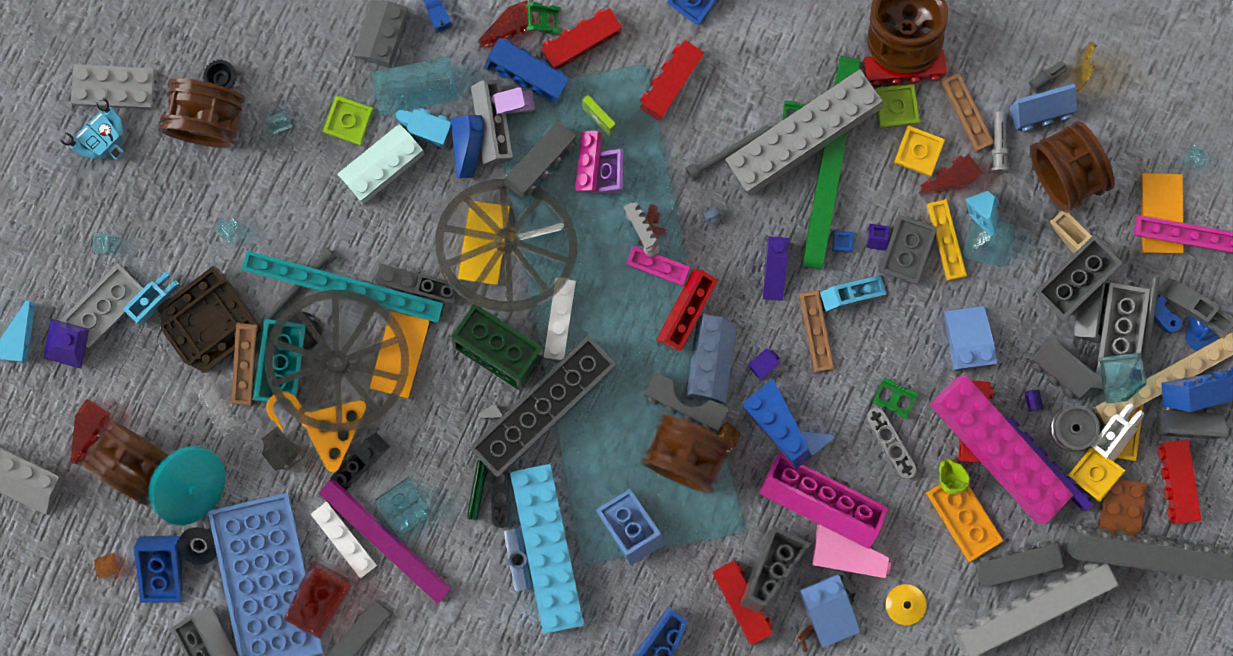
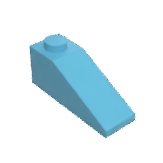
M985 191L965 199L970 217L991 237L995 236L999 218L997 207H1000L997 197L993 196L989 191Z
M881 275L833 286L820 292L825 310L830 311L886 295Z
M25 301L0 338V360L20 363L28 362L35 303Z

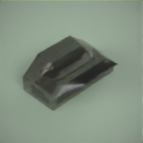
M278 426L262 438L264 446L261 454L275 471L279 469L288 471L303 459L298 449Z

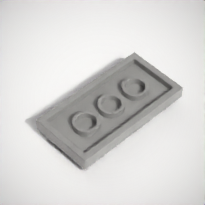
M74 64L71 104L97 106V102L99 106L103 107L106 105V102L103 100L104 97L108 100L109 107L152 109L155 70L153 68Z
M117 263L60 321L89 329L86 347L91 349L126 314L123 308L143 287Z

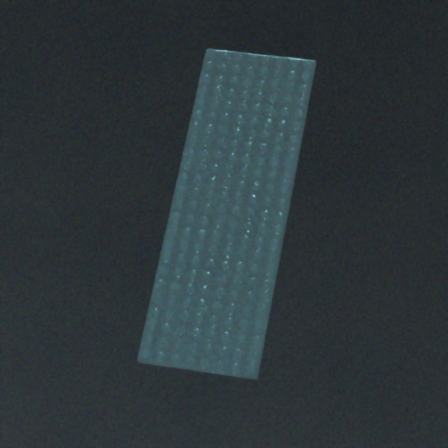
M644 64L569 78L555 103L533 93L536 110L533 112L506 114L513 155L512 159L503 162L506 176L557 121H560L576 135L574 142L576 145L570 153L565 152L561 156L563 160L560 164L549 169L550 174L543 182L541 180L535 185L537 188L530 196L526 194L522 199L509 188L540 346L543 347L545 372L548 374L560 362L559 360L544 358L556 278L576 281L565 357L589 335L617 364L614 370L556 424L585 564L624 557L597 514L596 509L628 489H631L661 533L665 545L659 549L737 534L743 531L729 459H724L716 478L718 482L716 485L712 484L711 486L714 489L712 494L700 492L672 481L640 463L642 458L647 457L644 452L650 448L657 432L656 425L662 423L659 420L661 414L671 415L680 419L684 416L678 412L674 415L664 410L666 406L660 403L656 406L646 401L647 397L644 394L655 372L674 381L673 389L675 396L682 404L689 407H698L708 402L707 400L686 397L697 321L681 351L671 350L656 341L690 276L689 271L682 287L626 265L633 245L644 249V245L632 222L626 218V210L624 206L631 202H638L641 207L640 210L643 211L644 217H646L648 224L652 228L651 231L654 232L655 238L659 241L660 251L658 255L688 266L658 121L639 109L642 105V102L639 100L645 91L649 93L651 91L647 68ZM523 87L522 91H528L531 89V87ZM587 95L615 122V133L610 137L582 108V99ZM581 132H602L600 152L623 149L622 194H594L591 192L575 191ZM696 421L694 422V424H696V425H698V426H700V427L702 426V424H700V423H698V422H696ZM721 425L717 432L714 430L712 431L713 433L724 438Z

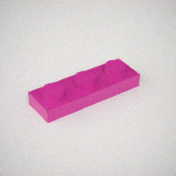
M581 132L575 191L596 192L602 132Z
M634 245L626 263L629 267L682 287L690 268L687 265L660 255L649 257L644 253V249Z

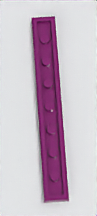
M333 478L319 492L321 497L437 604L449 593L452 588Z

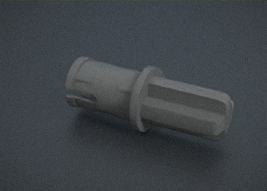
M1060 61L1048 70L1044 69L1042 74L1030 80L1029 85L1032 90L1037 92L1046 84L1053 83L1055 78L1067 71L1065 63Z

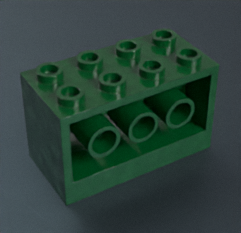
M475 303L451 335L454 349L519 391H521L543 358V347Z

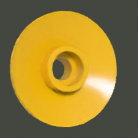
M903 584L896 586L889 592L886 598V611L889 617L900 625L915 624L925 614V596L913 585ZM905 601L910 602L911 606L909 609L904 608Z

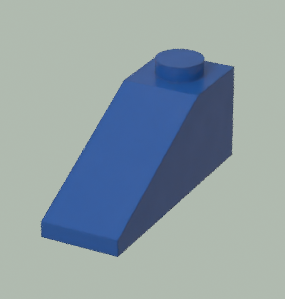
M465 115L451 118L456 177L474 178L484 137L482 115Z

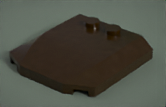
M216 266L209 268L158 307L161 318L160 327L163 334L184 363L197 368L203 373L210 371L235 351L237 323L258 325L257 334L262 331L257 320L224 274Z

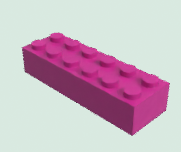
M779 452L771 464L758 493L867 549L871 547L878 536L888 507L805 465L795 469L787 458Z

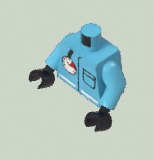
M103 97V100L106 102L105 106L101 107L96 102L97 108L101 111L74 138L71 134L65 133L69 136V141L64 142L60 139V142L64 145H70L72 150L83 157L93 159L101 157L105 159L110 154L117 161L125 153L119 147L124 140L121 136L123 133L122 123L113 108L109 107L108 100Z

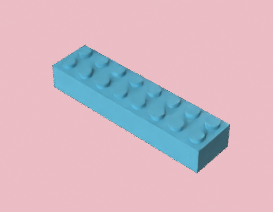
M546 464L510 472L543 634L583 626L584 622L551 465Z

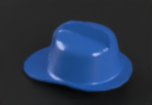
M1191 316L1186 328L1185 338L1191 349L1197 351L1216 341L1218 334Z

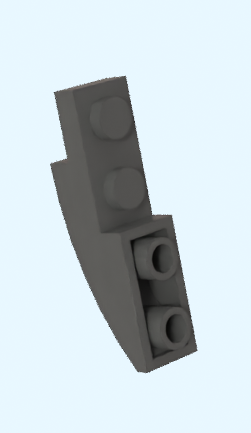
M381 263L378 266L374 281L375 284L393 288V290L454 304L459 284Z
M1170 278L1159 289L1158 296L1162 295L1169 304L1189 318L1192 316L1223 339L1232 330L1233 318L1220 310V306L1193 289Z

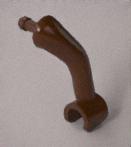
M812 624L797 637V642L801 641L804 652L808 651L805 640L815 632Z

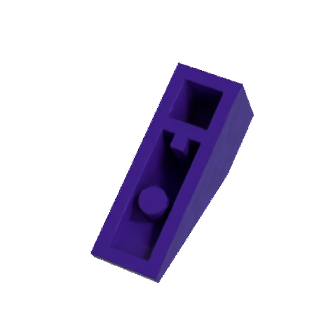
M769 236L767 239L763 299L783 301L789 238Z

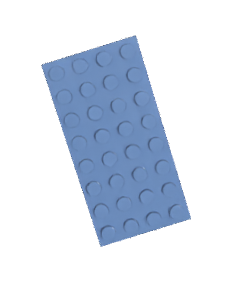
M289 493L208 511L238 656H313L324 653Z

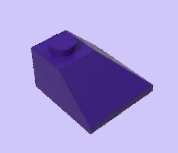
M51 319L43 358L82 368L89 329Z

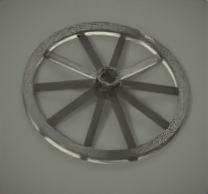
M505 179L487 180L462 191L448 204L442 213L435 236V253L439 268L446 281L459 295L479 307L499 312H518L537 307L555 296L564 287L573 271L577 256L575 227L562 204L550 193L538 186L531 194L536 197L516 224L512 228L509 227L506 190L511 189L504 184ZM500 190L502 229L471 199L472 197L487 191ZM541 201L547 204L562 222L517 233ZM463 203H466L496 234L447 224L454 212ZM565 229L569 245L568 257L520 240ZM445 232L493 241L449 260L446 259L443 244ZM508 238L512 242L506 243L503 239ZM497 248L471 289L463 285L450 268L460 262ZM519 248L566 264L559 278L548 288ZM512 252L543 291L542 293L528 299L513 301ZM502 253L505 254L507 301L489 299L476 293Z
M327 290L300 299L290 306L277 320L266 345L265 370L268 384L274 397L281 407L294 419L306 426L321 431L347 432L372 424L385 415L396 403L407 380L409 352L406 338L400 325L385 307L360 293L346 290ZM338 299L357 302L370 308L341 351L339 344ZM332 300L333 351L302 312L303 308L316 302ZM375 312L385 320L395 335L394 338L346 355ZM296 314L327 356L277 339L286 323ZM398 343L400 351L399 375L349 362ZM275 347L282 348L325 363L276 379L273 365ZM333 358H340L343 364L340 367H335L332 365L331 360ZM327 369V372L300 410L296 409L287 400L279 387L280 384ZM347 369L397 381V384L390 397L379 408ZM341 373L372 409L373 413L359 420L343 423ZM332 374H334L336 423L323 422L305 415V412Z

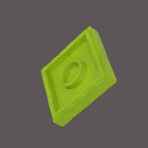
M915 84L874 89L884 105V108L877 112L879 128L920 123Z
M336 95L325 123L323 134L361 146L374 108Z
M587 95L583 98L582 108L609 137L615 133V122L590 96Z

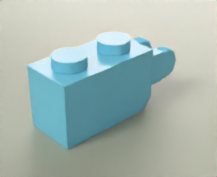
M422 108L419 111L414 109L413 113L406 110L397 111L396 119L398 123L407 126L412 137L445 149L452 130L449 118L442 115L438 117L432 116L430 111Z
M168 272L163 273L155 282H149L123 308L137 324L142 326L158 310V307L170 298L169 295L178 287L179 283L177 281L171 282L165 290L160 287L169 279L170 274Z

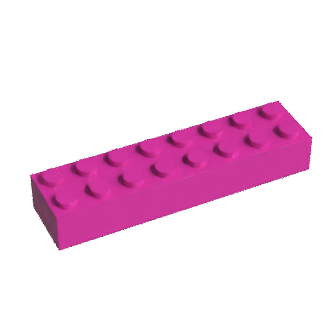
M967 376L956 377L930 404L933 410L1036 524H1047L1073 496L1068 488Z

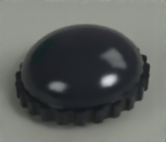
M217 59L206 66L202 78L204 82L232 88L237 74L230 62Z

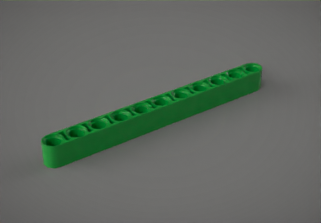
M840 56L835 85L859 70L860 59ZM847 132L825 146L822 151L802 266L819 270L823 268Z

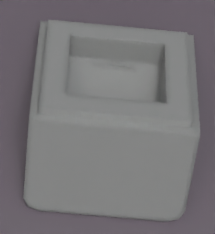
M496 404L479 413L481 419H500L503 416Z

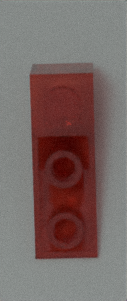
M527 0L508 7L478 40L480 48L483 46L485 48L494 46L499 38L510 40L518 33L527 34L531 32L527 30Z
M969 154L965 157L960 155L952 161V167L949 169L944 167L936 173L938 176L936 179L925 181L921 185L922 189L918 194L926 195L965 188L981 176L983 172Z
M89 399L85 400L75 415L70 458L72 464L78 465L79 462L82 463L88 455L86 451L90 445L93 446L97 442L99 431L101 428H105L111 419L109 418L111 415L109 411Z

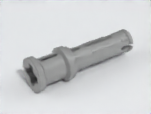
M1003 111L994 113V149L991 152L993 156L991 172L1008 173L1010 171L1008 167L1010 152L1007 149V112Z

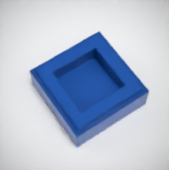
M833 231L832 251L852 253L854 232Z

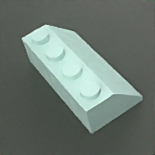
M398 124L340 171L338 176L364 205L425 154L413 137Z

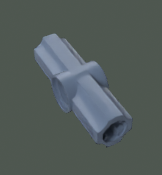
M517 528L503 531L515 592L532 589L522 530ZM515 554L523 556L524 562L522 565L516 566L513 563L512 558Z

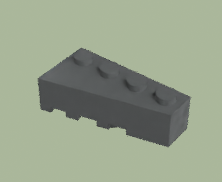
M773 526L766 534L739 605L759 613L811 543Z

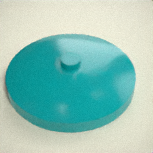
M200 446L184 447L166 457L153 474L149 487V501L156 515L169 524L180 526L194 523L205 517L208 511H211L216 506L224 490L226 476L222 461L216 454Z

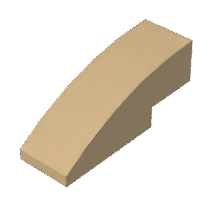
M1061 211L1050 221V225L1073 254L1092 237L1069 213Z

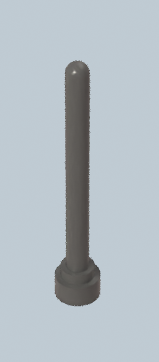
M766 125L700 164H690L685 167L688 176L692 181L700 178V175L703 174L702 171L732 155L771 129V126Z
M325 246L320 251L319 259L311 268L320 270L325 264L332 263L337 257ZM294 284L263 317V320H272L303 287Z
M1154 274L1151 278L1139 369H1137L1140 371H1151L1152 363L1148 356L1160 277L1157 274Z

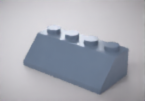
M706 314L698 318L686 397L726 403L737 324L721 317Z

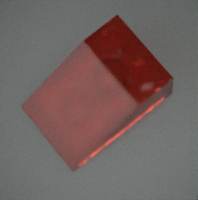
M313 561L300 583L284 617V621L320 639L351 588L350 580Z

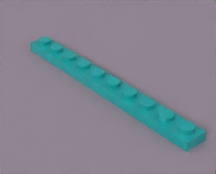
M248 250L246 251L241 269L436 323L439 322L443 303Z

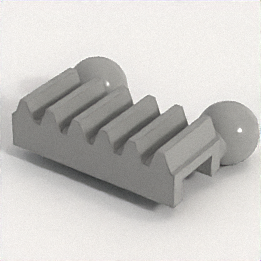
M638 202L627 204L624 206L626 218L632 222L644 245V253L649 257H655L660 251L659 241L655 238L654 232L651 231L652 228L648 224L646 217H644L645 214L640 210L641 207Z

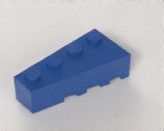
M498 39L483 66V69L487 71L490 68L498 72L497 76L503 79L505 77L512 78L515 84L520 87H531L532 93L553 103L556 102L569 80L563 71L559 69L554 70L544 60L533 58L527 50L516 48L508 39Z
M1233 367L1230 368L1231 370L1216 371L1211 374L1161 383L1163 406L1193 412L1232 401Z
M774 379L742 403L747 415L795 469H798L812 457Z
M667 607L633 656H673L684 632L687 620Z

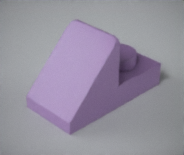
M519 87L493 95L497 114L533 112L536 110L532 90L522 91V88Z

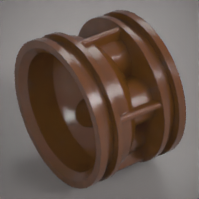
M873 0L867 46L874 60L881 66L900 73L918 72L933 65L943 49L944 32L948 20V7L945 0ZM903 16L915 17L913 21L904 20ZM883 23H893L895 25V28L890 29L886 27ZM922 28L931 29V31L928 33L919 32V30Z
M185 78L169 79L167 85L170 88L166 90V95L169 97V114L160 117V121L163 124L159 125L158 131L171 138L192 144L214 148H234L236 142L233 139L237 137L238 123L241 111L243 110L241 103H244L245 96L230 88L209 82Z
M1076 121L1071 126L1063 128L1062 131L1030 146L1031 161L1040 183L1052 202L1065 213L1072 211L1073 208L1080 207L1082 200L1092 194L1101 196L1105 191L1108 192L1115 186L1114 173L1102 145L1093 132L1080 121Z
M661 414L659 420L662 423L656 425L657 432L650 448L644 452L647 457L642 458L640 463L672 481L700 492L712 494L714 489L711 486L712 484H717L718 480L716 478L724 459H728L729 456L726 451H731L733 445L719 435L696 424L671 415Z
M111 420L109 423L111 426L110 430H104L99 441L92 451L88 453L90 459L88 461L83 460L82 465L112 488L148 507L150 505L148 500L149 487L153 474L161 462L169 455L140 435Z

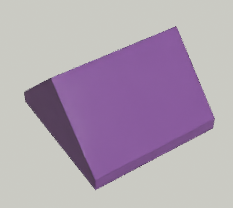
M623 149L600 152L597 190L591 193L622 194Z

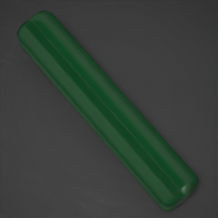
M481 460L477 461L467 513V519L477 520L487 471V466Z

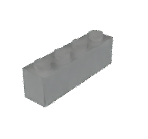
M482 80L472 85L471 90L475 115H482L484 137L481 145L483 164H500L513 158L506 114H497L493 97L494 94L502 92L501 81Z

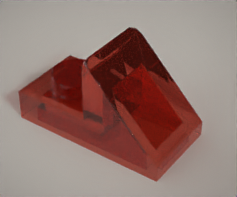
M650 204L646 219L652 228L651 231L656 235L655 238L658 239L667 234L668 230L653 226V223L658 224L660 212H657L658 206ZM640 239L639 246H644Z

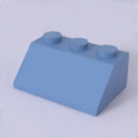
M1075 83L1016 100L1009 108L1016 131L1022 129L1023 132L1034 129L1035 125L1041 124L1043 127L1053 124V120L1056 119L1065 121L1073 118L1072 115L1077 111Z

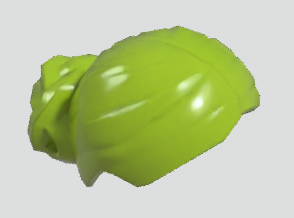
M945 459L940 463L939 483L941 488L951 495L965 492L970 485V476L964 467L953 459Z

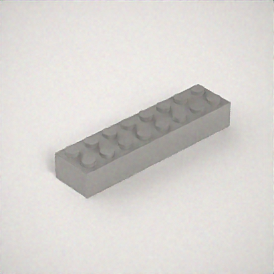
M859 69L725 160L748 195L751 196L884 108L883 101Z
M1090 562L1083 566L1084 570L1072 571L1065 575L1066 579H1056L1047 584L1048 588H1038L1029 593L1030 597H1020L1012 601V606L1010 607L1002 606L995 609L992 616L984 615L974 620L976 623L974 625L966 624L957 628V633L953 634L963 656L980 655L1118 586L1108 564Z

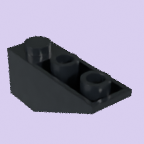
M377 433L372 434L358 446L330 479L333 478L347 490L390 446Z

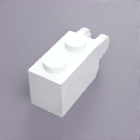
M1128 404L1120 415L1116 414L1110 419L1091 447L1105 458L1114 461L1139 429L1137 425L1144 417V413L1138 411L1131 421H1128L1127 418L1135 408L1133 404Z

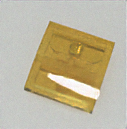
M1089 42L1081 50L1075 65L1073 84L1075 83L1077 93L1086 85L1095 68L1094 65L1088 63L1097 46L1092 42Z

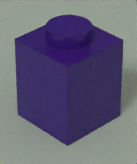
M766 348L747 366L761 381L780 364L778 361L780 358L773 350L769 351Z

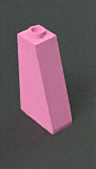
M820 524L817 525L811 565L886 578V574L889 575L891 569V562H888L889 557L871 548L867 549Z

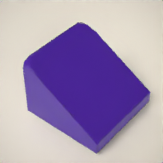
M870 224L867 248L886 251L889 243L890 226Z
M1038 389L1029 390L1024 393L1029 412L1043 409Z

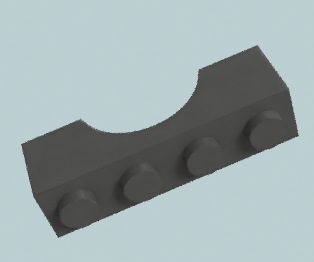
M655 372L644 394L647 397L646 401L656 406L660 403L666 406L664 410L674 415L678 412L684 415L682 419L693 424L696 421L702 424V428L711 432L713 430L718 431L728 408L712 400L698 407L686 406L675 396L673 389L674 381Z

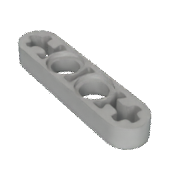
M880 408L870 409L866 414L867 423L897 474L903 479L912 478L916 473V466L887 416ZM872 412L875 414L879 413L881 416L878 418L880 423L882 424L885 421L886 425L876 430L875 427L879 425L876 420H871ZM883 429L890 430L891 438L889 440L881 438L880 433ZM894 446L899 447L902 451L899 458H894L891 455V449ZM906 457L907 460L903 462L906 466H911L910 475L907 473L903 474V465L901 463L897 465L896 462Z

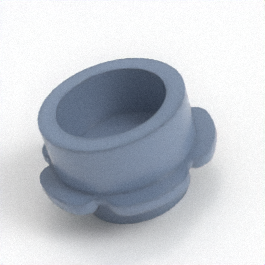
M718 207L703 214L705 217L704 221H709L710 224L721 219L719 215L722 212L719 211Z

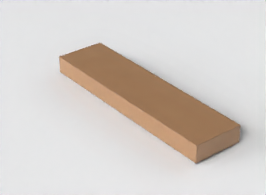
M960 73L942 80L940 83L975 153L992 146L994 141Z
M819 290L800 293L799 300L813 371L817 373L833 370L834 364Z
M236 324L231 404L252 405L258 325Z

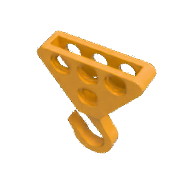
M278 392L272 395L266 405L268 417L283 431L280 421L273 411V406L281 398L290 400L301 425L305 427L326 470L336 472L366 410L365 402L354 400L307 412L291 393ZM351 410L356 413V419L353 422H349L346 419L347 413ZM322 421L329 423V429L326 432H321L319 429V424ZM345 429L348 432V437L341 441L338 438V432ZM332 448H338L340 452L336 459H331L329 456Z

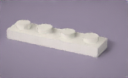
M560 278L555 280L544 358L561 361L565 357L576 281Z
M325 502L311 513V516L360 578L377 566L328 502Z

